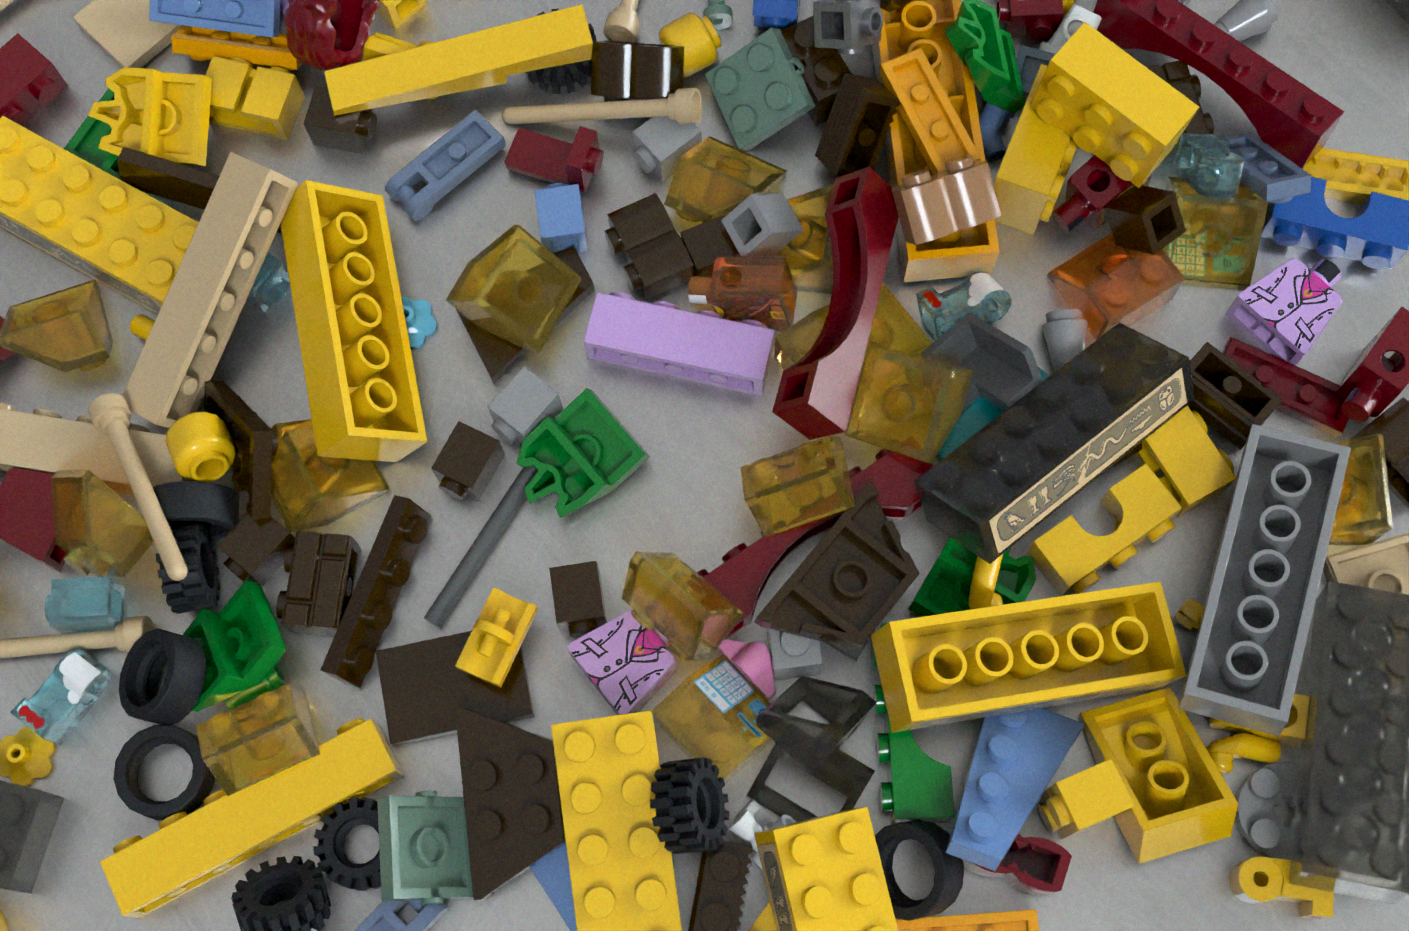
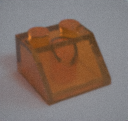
M1112 233L1051 270L1047 275L1070 307L1082 310L1083 319L1088 321L1087 329L1100 345L1171 301L1185 279L1163 249L1151 255L1116 246Z

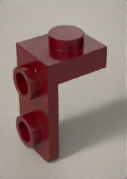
M996 0L998 22H1004V29L1011 33L1012 39L1028 38L1033 41H1040L1052 37L1061 24L1064 15L1062 0Z
M582 126L579 127L573 144L520 128L517 130L504 163L508 170L553 184H579L580 192L586 193L592 176H596L601 168L604 152L599 149L597 131Z

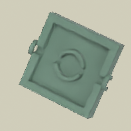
M770 28L705 73L719 105V110L725 118L724 121L727 123L738 149L742 151H749L816 107L801 76L805 72L804 66L798 58L792 56L780 29Z
M421 791L415 793L416 796H385L378 798L382 902L421 900V905L431 903L440 904L443 903V900L473 897L464 797L437 796V791Z

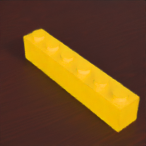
M363 718L349 721L337 729L338 736L323 744H320L319 741L308 743L293 752V760L278 768L274 764L260 768L248 776L249 783L234 791L231 788L219 790L203 800L204 807L189 815L186 812L171 815L158 824L160 830L143 839L140 835L134 836L113 847L114 854L101 860L100 864L122 916L139 919L321 822L320 820L325 813L331 815L335 811L332 807L336 804L349 803L348 799L356 797L362 800L405 777L381 726L371 718L366 721Z

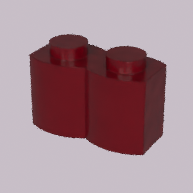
M1018 834L996 871L963 860V864L966 869L975 874L994 878L1004 877L1012 886L1025 893L1043 896L1062 890L1072 856L1066 849L1051 840L1040 837L1023 838Z

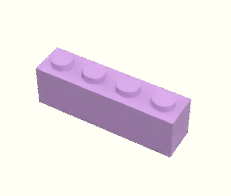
M597 292L584 338V346L588 359L762 396L774 349L775 330L768 329L765 324L755 320H743L740 323L723 319L720 314L712 311L701 310L693 313L680 310L676 305L665 301H656L650 304L636 301L631 295L622 292H611L610 295Z

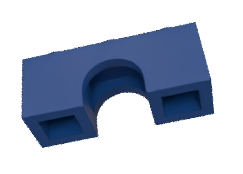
M1311 177V193L1293 196L1292 200L1285 203L1266 202L1259 236L1273 239L1279 245H1298L1317 250L1319 254L1326 257L1342 256L1361 261L1365 266L1375 269H1392L1408 251V200L1371 192L1357 210L1355 218H1343L1334 214L1325 203L1324 192L1327 180Z

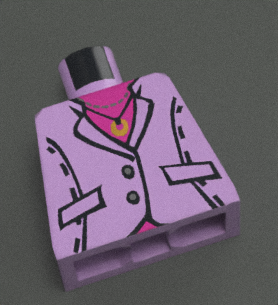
M1290 259L1243 290L1236 297L1226 314L1273 356L1297 365L1309 351L1343 301L1341 296L1331 288L1341 278V272L1333 262L1327 259H1321L1311 269L1298 259Z
M633 609L579 637L566 647L570 656L617 715L640 712L678 669L677 661L667 648L688 633V631L671 610L649 626L641 615Z

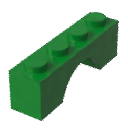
M871 640L872 666H877L873 644ZM874 685L875 714L884 715L885 733H877V757L879 763H887L888 782H880L881 812H890V824L912 820L932 823L950 822L955 817L951 767L925 754L915 742L910 730L892 733L882 685Z

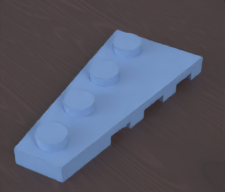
M1043 708L983 717L946 853L996 871L1052 777L1059 769L1071 746L1075 743L1085 723Z

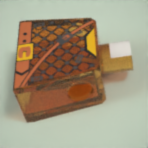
M786 256L718 257L714 261L712 277L691 276L688 287L690 303L711 304L714 312L720 314L726 320L740 323L743 320H755L765 324L768 329L792 333L797 289Z

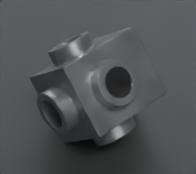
M818 0L813 2L815 47L834 48L838 50V54L848 55L863 53L865 45L881 41L883 14L880 10V0Z

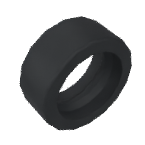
M196 481L169 482L153 487L170 529L201 523L203 528L206 527L208 531V538L211 537V540L224 538L239 522L240 495L232 488L221 484Z
M156 628L145 632L133 644L125 658L119 681L121 706L128 716L156 724L173 725L179 723L191 713L200 698L206 678L207 663L204 649L199 642L191 637ZM167 663V672L163 685L158 692L160 675Z
M154 725L138 731L123 745L115 760L113 780L118 796L130 810L154 820H164L179 812H186L189 815L203 804V800L209 796L214 786L216 765L211 750L200 737L175 725ZM163 744H175L183 748L191 757L193 764L192 778L185 791L177 798L169 801H154L148 798L139 787V768L145 756L155 747Z
M912 820L885 826L875 834L895 918L910 921L940 914L956 901L963 887L964 864L961 858L946 853L950 834L932 822ZM908 839L916 840L926 848L932 858L935 870L934 886L930 894L920 900L910 899L901 891L895 881L892 869L893 855L898 844Z

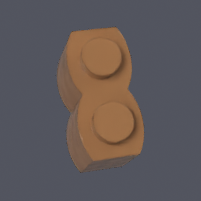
M965 155L946 161V170L934 175H930L929 169L904 175L902 177L903 184L891 190L905 241L914 245L922 244L1000 217L1001 212L988 162L973 161L972 155Z

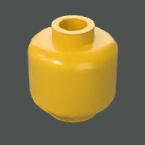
M692 12L663 26L658 33L660 44L684 46L683 78L690 77L713 64L718 57L717 49L722 46L720 38L708 17L700 18Z
M208 412L187 414L175 421L166 434L165 443L175 469L179 475L187 480L196 482L215 481L222 477L234 462L236 450L224 421L215 414Z

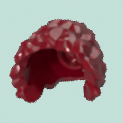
M288 0L289 7L284 16L287 28V45L297 60L322 71L358 63L362 56L364 44L371 35L370 25L375 19V11L379 7L380 0Z

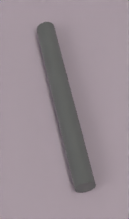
M535 467L522 468L424 616L427 622L440 628L525 499L526 493L524 488L538 472Z

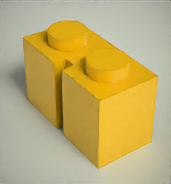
M213 56L205 75L212 78L209 122L289 141L305 98L296 76L281 67L273 66L268 69L258 66L257 70H255L254 66L244 59L232 57L228 60Z
M1187 404L1183 405L1141 439L1143 449L1135 453L1142 465L1147 463L1153 472L1160 469L1164 472L1165 476L1161 477L1160 481L1182 507L1176 514L1177 517L1223 493L1236 480L1231 459L1223 450L1215 447L1207 435L1208 429L1205 421L1198 412L1191 411Z
M1112 759L1054 783L1044 791L1041 796L1043 803L1038 805L1045 826L1051 833L1057 831L1060 840L1111 819L1134 807Z

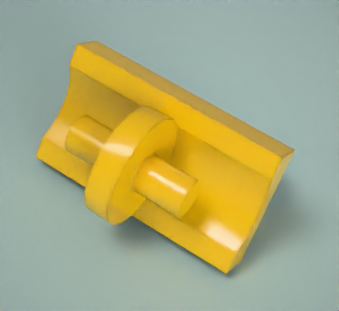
M493 587L455 665L456 668L501 688L533 622L538 607Z

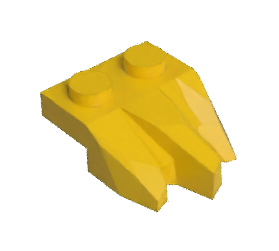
M123 67L105 78L106 86L114 92V100L94 102L88 114L89 117L108 123L112 128L111 134L101 138L99 149L119 156L123 147H127L182 165L206 166L212 88L211 77L198 74L167 73L155 69Z

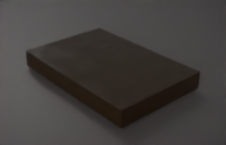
M472 631L377 650L376 656L390 744L394 747L457 733L455 709L458 708L471 709L476 711V713L504 722L535 717L522 645L501 688L456 668L455 665Z

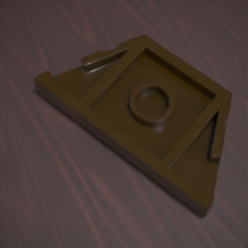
M870 482L759 613L754 621L757 625L859 650L920 574L910 554L901 546V536L893 520H887L877 500L879 493Z
M458 708L455 709L473 899L481 900L494 894L495 890L533 867L542 857L560 848L566 843L553 739L476 713V711L471 709Z

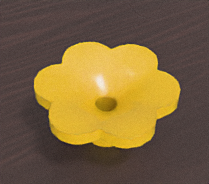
M32 726L23 727L16 735L5 736L0 742V776L10 778L13 785L20 788L29 787L35 779L48 777L54 766L51 757L56 751V743L48 736H41L40 731Z

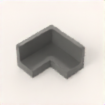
M967 313L903 369L904 376L918 407L946 425L980 396L1009 415H1012L1045 387L1030 347L971 313Z

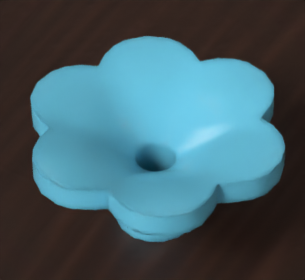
M401 297L410 348L419 349L424 345L426 337L433 335L437 330V322L432 316V307L424 299L413 301L409 297Z

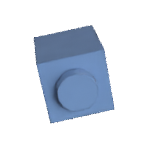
M554 183L548 185L545 189L534 190L540 239L545 257L555 256L572 247H575L577 253L589 251L579 184Z

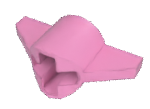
M723 639L716 645L733 663L741 675L751 684L755 685L768 700L776 694L770 652L765 644L761 642L745 643Z

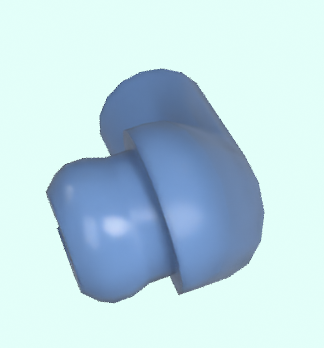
M988 102L979 116L985 158L987 161L993 162L1003 158L1006 153V148L999 131L1004 123L1010 121L1009 118H1014L1015 113L1007 112Z

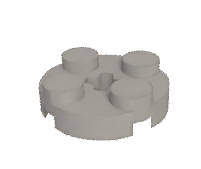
M1275 762L1263 766L1250 774L1235 793L1234 797L1238 802L1234 821L1236 829L1241 837L1246 838L1248 843L1256 849L1255 852L1261 857L1305 861L1318 853H1322L1330 846L1331 839L1337 829L1338 811L1336 801L1331 793L1330 784L1321 774L1313 773L1307 767L1296 763ZM1283 799L1288 800L1291 807L1295 808L1297 812V818L1291 819L1290 826H1284L1282 817L1276 816L1273 813V807L1282 805Z

